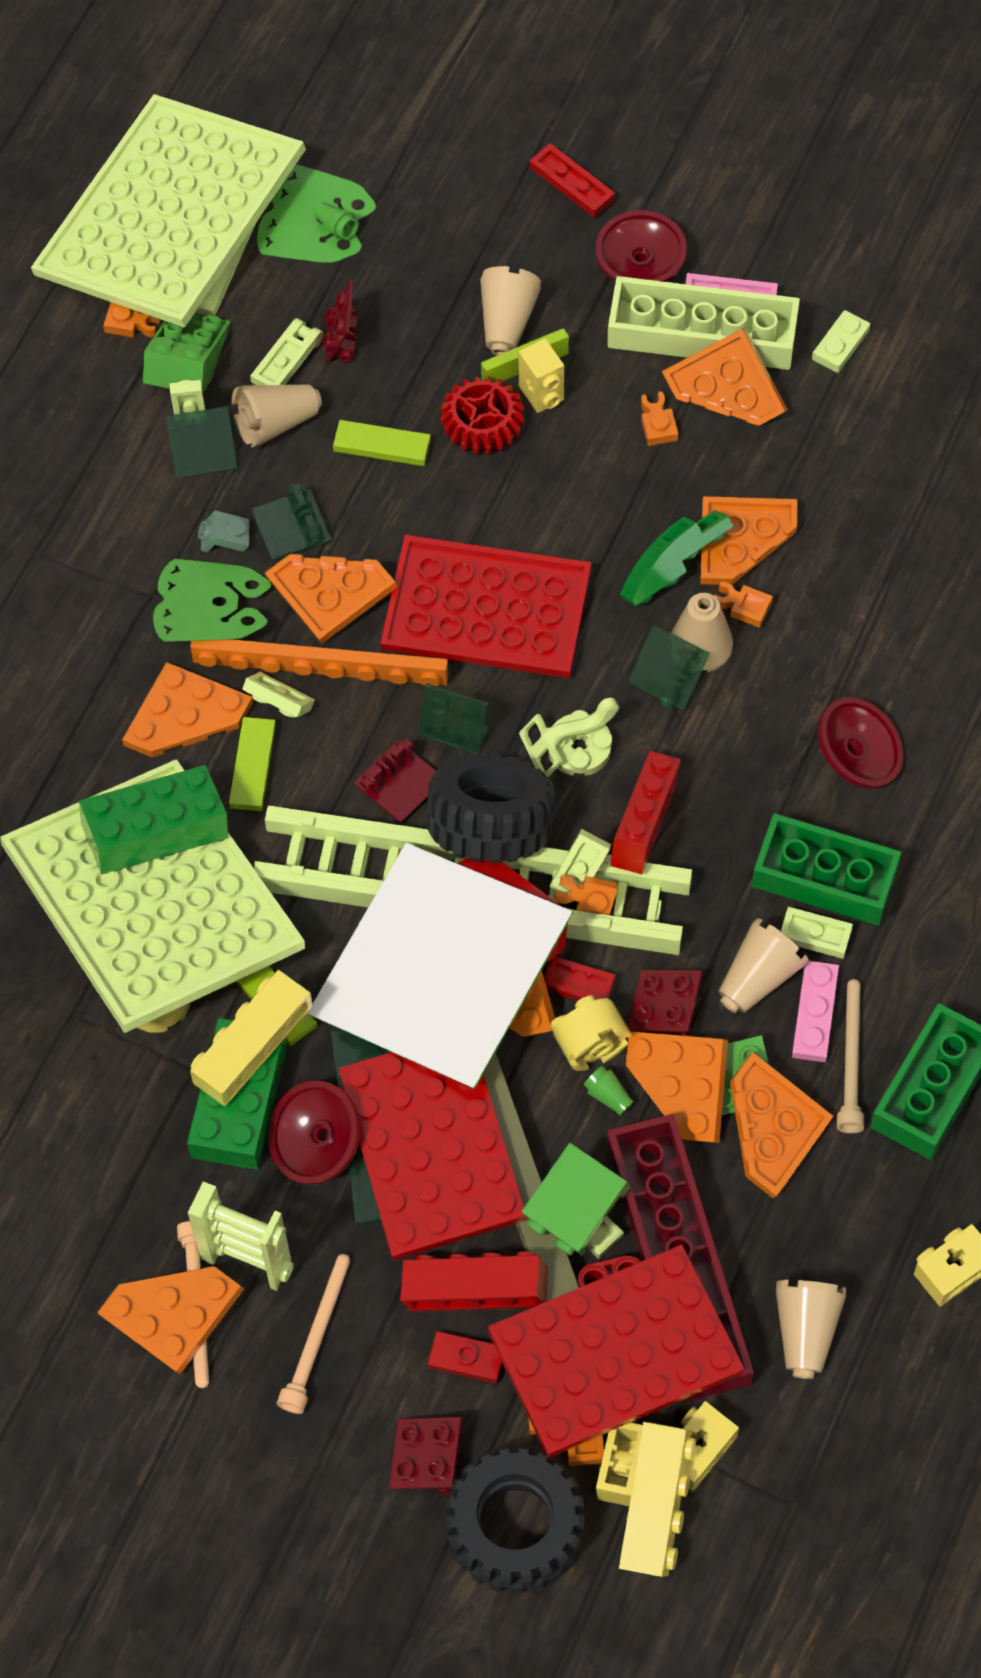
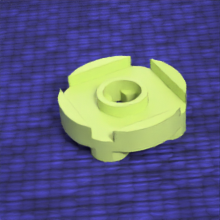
M577 710L571 715L562 717L553 726L585 718L589 715L585 711ZM604 724L589 732L563 737L556 746L562 760L557 769L573 776L574 773H585L586 776L600 771L609 761L611 754L612 736L608 727ZM574 740H584L587 748L584 750L581 747L577 749L572 748ZM548 750L549 759L553 764V758Z

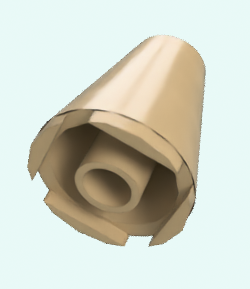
M506 266L491 267L483 271L480 283L486 347L494 355H500L517 348L541 290L540 278L529 271L519 269V274L510 273V267Z
M309 384L243 385L236 387L232 394V405L238 404L239 410L238 414H234L235 423L243 441L246 444L252 443L251 447L260 446L315 416L322 405L319 391L313 389Z
M709 593L696 594L689 600L670 634L669 646L671 655L679 666L688 671H715L725 665L731 656L733 648L731 631L718 599Z
M756 918L751 924L718 991L722 996L720 1002L733 1013H736L738 1010L745 1013L803 968L809 961L806 955L800 959L796 954L800 948L774 926L769 924L766 929L761 927L760 924L763 920Z
M788 1280L777 1281L776 1297L786 1369L793 1371V1377L814 1379V1373H822L846 1298L845 1287L837 1290L838 1285L798 1280L797 1287L788 1286Z

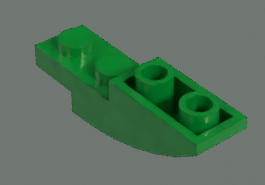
M714 510L697 522L682 517L671 525L650 545L635 564L620 593L622 598L634 606L644 604L653 598V594L663 587L675 584L679 577L687 572L682 562L683 560L693 558L699 553V549L708 543L720 540L724 537L725 532L733 527L729 517Z

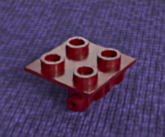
M351 280L343 291L340 290L338 292L334 306H329L326 311L325 324L328 325V332L325 334L322 346L323 350H326L325 363H329L333 356L338 357L341 362H349L354 356L357 311L351 305L353 281Z
M408 739L403 741L397 740L354 782L356 787L400 823L428 798L429 781L436 772V770L412 752L414 745Z
M641 970L628 1024L629 1031L672 1032L673 1035L690 1036V1025L692 1018L695 1016L694 1009L697 1008L696 999L698 991L701 990L700 982L703 972L701 970Z
M462 1418L398 1419L389 1489H438V1493L450 1495L451 1487L455 1481L456 1467L459 1466L457 1457L460 1456V1451L458 1450L460 1436L463 1435V1430H461Z

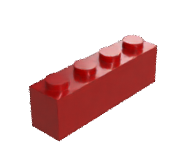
M649 751L615 835L610 866L643 874L677 786L681 759Z
M518 1252L516 1256L506 1257L498 1253H485L482 1257L470 1258L463 1254H452L449 1256V1259H436L433 1256L419 1255L415 1257V1260H403L400 1301L410 1312L533 1308L546 1302L548 1266L539 1255L533 1252Z

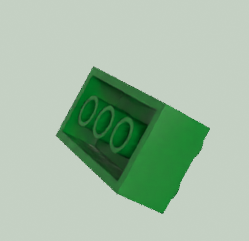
M206 765L79 800L81 826L101 875L228 838L227 813Z
M774 813L754 868L752 887L879 926L898 871L902 852Z
M938 1003L874 1111L870 1128L932 1160L981 1075V1025Z
M218 1018L214 1037L221 1028H228L233 1020ZM286 1037L225 1107L203 1090H200L187 1142L191 1158L258 1170L288 1046Z

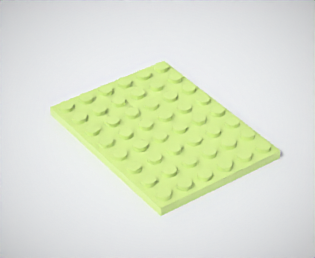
M154 94L31 266L32 272L40 278L185 328L305 152L304 143Z
M176 759L94 796L182 772L184 769ZM79 802L0 837L4 850L124 1033L305 949L304 939L229 833L228 838L102 875L81 826Z

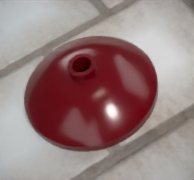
M629 211L612 218L603 226L596 240L597 262L602 271L615 282L617 276L668 282L679 273L686 259L687 244L682 230L670 218L653 211Z
M854 697L838 699L826 707L819 719L818 739L822 752L833 770L848 782L868 789L883 787L894 780L903 764V747L899 734L890 719L875 705Z
M324 1081L304 1082L289 1090L276 1105L268 1129L269 1149L278 1169L296 1182L312 1185L325 1183L341 1174L353 1159L360 1140V1118L353 1100L340 1087ZM328 1130V1137L324 1140V1134Z

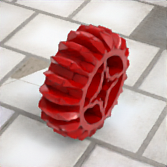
M476 375L474 382L471 383L464 378L462 387L454 384L452 393L446 394L445 403H442L441 424L444 427L446 437H451V442L454 446L461 444L463 452L473 448L475 455H477L479 450H485L489 456L492 448L501 452L503 444L511 446L513 437L518 438L520 428L524 425V406L521 403L519 393H514L511 385L504 387L502 379L495 383L492 382L490 376L486 378V381H480ZM495 406L501 407L507 415L501 414L500 410L495 408ZM458 416L465 417V421L470 423L469 426L463 423Z

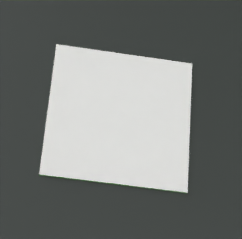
M406 843L307 1014L475 1089L573 915V911Z

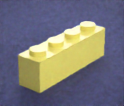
M280 970L272 978L267 977L258 987V994L250 1003L245 1002L241 1005L235 1015L236 1019L228 1028H221L214 1037V1044L206 1053L201 1052L191 1064L190 1072L193 1084L224 1107L312 1008L310 992Z
M643 1422L619 1569L660 1577L668 1576L669 1570L675 1569L678 1549L673 1548L675 1533L680 1534L684 1520V1512L679 1511L681 1496H687L690 1484V1475L685 1474L687 1460L692 1461L696 1448V1439L691 1438L692 1430Z

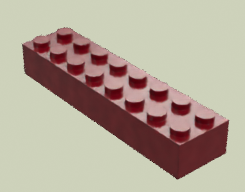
M670 1114L607 1130V1148L614 1172L627 1181L631 1187L623 1198V1202L641 1262L677 1246H683L744 1367L743 1374L682 1400L683 1403L752 1385L753 1368L675 1115Z

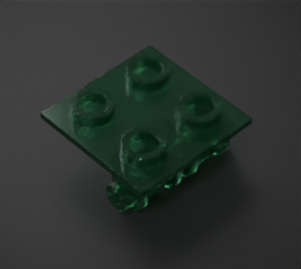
M228 407L166 416L176 478L237 468Z
M298 483L289 487L288 497L252 508L253 515L272 560L332 541L311 489L306 490L305 487H301Z
M652 625L628 682L660 698V704L664 707L672 708L674 705L685 710L710 652L656 625Z
M427 683L418 735L479 754L482 738H486L489 728L484 725L488 703Z

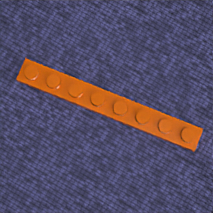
M242 640L191 641L190 646L193 663H199L206 667L223 665L231 666L238 670L256 668L271 673L289 671L298 675L322 674L330 678H341L344 676L355 677L363 681H373L374 679L388 680L395 684H404L406 682L421 683L427 687L447 686L448 660L441 658Z

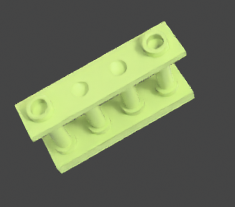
M203 1182L188 1211L201 1260L214 1265L218 1255L223 1257L226 1254L265 1270L270 1289L277 1291L281 1281L287 1282L294 1265L291 1262L286 1228L284 1227L281 1213L274 1211L269 1223H263L221 1206L216 1187Z

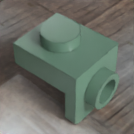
M215 510L200 524L198 537L201 539V551L209 552L214 545L244 552L249 547V519Z

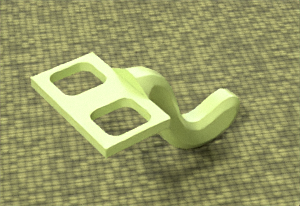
M614 698L604 699L593 714L578 720L563 722L550 728H546L541 715L536 714L519 732L535 769L540 768L549 777L562 763L556 749L558 742L563 737L589 732L606 724L618 712L619 706ZM536 723L541 732V737L532 745L528 731ZM549 750L553 758V765L545 772L540 759Z

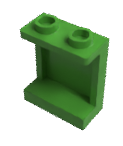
M569 1143L521 1212L528 1218L526 1225L536 1233L543 1236L547 1231L557 1238L554 1245L570 1256L576 1251L583 1256L586 1252L585 1246L618 1198L621 1197L623 1199L631 1187L627 1181Z

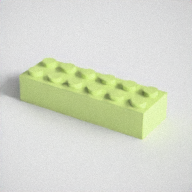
M617 276L608 324V348L689 357L745 327L765 367L790 370L800 298Z

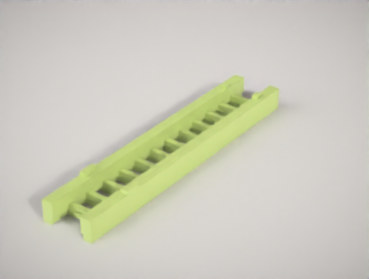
M268 806L265 816L266 831L292 835L285 866L255 861L254 870L271 893L369 908L406 843L439 857L455 860V863L463 859L455 856L452 851L447 852L442 849L438 843L436 844L427 829ZM306 837L324 840L318 871L304 869V866H300ZM338 842L356 845L350 875L332 873ZM371 847L389 850L383 880L364 878ZM543 847L528 858L520 857L514 862L508 863L507 860L502 862L511 869L520 870L519 875L527 881L530 872L550 874L554 878L568 851ZM606 855L594 878L619 884L613 916L568 909L573 911V915L568 922L566 938L679 955L683 926L658 923L662 902L659 900V894L662 891L689 896L692 869L647 863L641 875L610 866L612 855ZM628 886L651 890L646 921L622 917ZM550 888L549 897L558 903L555 900L556 891Z

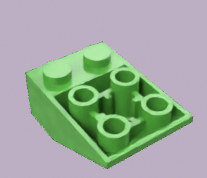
M194 314L185 328L164 321L144 351L143 383L170 389L169 383H177L182 380H201L202 392L204 393L213 377L230 327V321L220 319L214 315L203 316Z

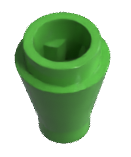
M322 202L316 207L315 217L337 239L348 240L357 232L359 222L355 218L354 213L331 206L326 202Z
M603 1066L599 1067L583 1084L589 1090L587 1094L614 1110L619 1116L634 1103L611 1069L607 1070Z

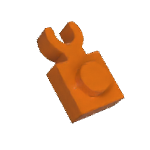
M111 302L103 327L105 333L134 337L137 330L142 331L145 336L154 337L157 333L156 327L149 326L148 324H160L161 319Z
M658 392L657 403L648 402L646 394L642 395L641 408L645 412L641 414V422L648 446L678 441V431L672 408L664 410L665 396L662 392Z
M720 582L719 592L725 593L727 596H714L718 599L721 608H732L730 617L760 628L772 604L773 596L745 585L738 592L735 591L730 583Z
M560 876V885L567 886L570 890L567 892L556 890V901L564 904L577 901L576 910L610 915L618 890L617 883L585 876L581 884L577 883L572 876Z

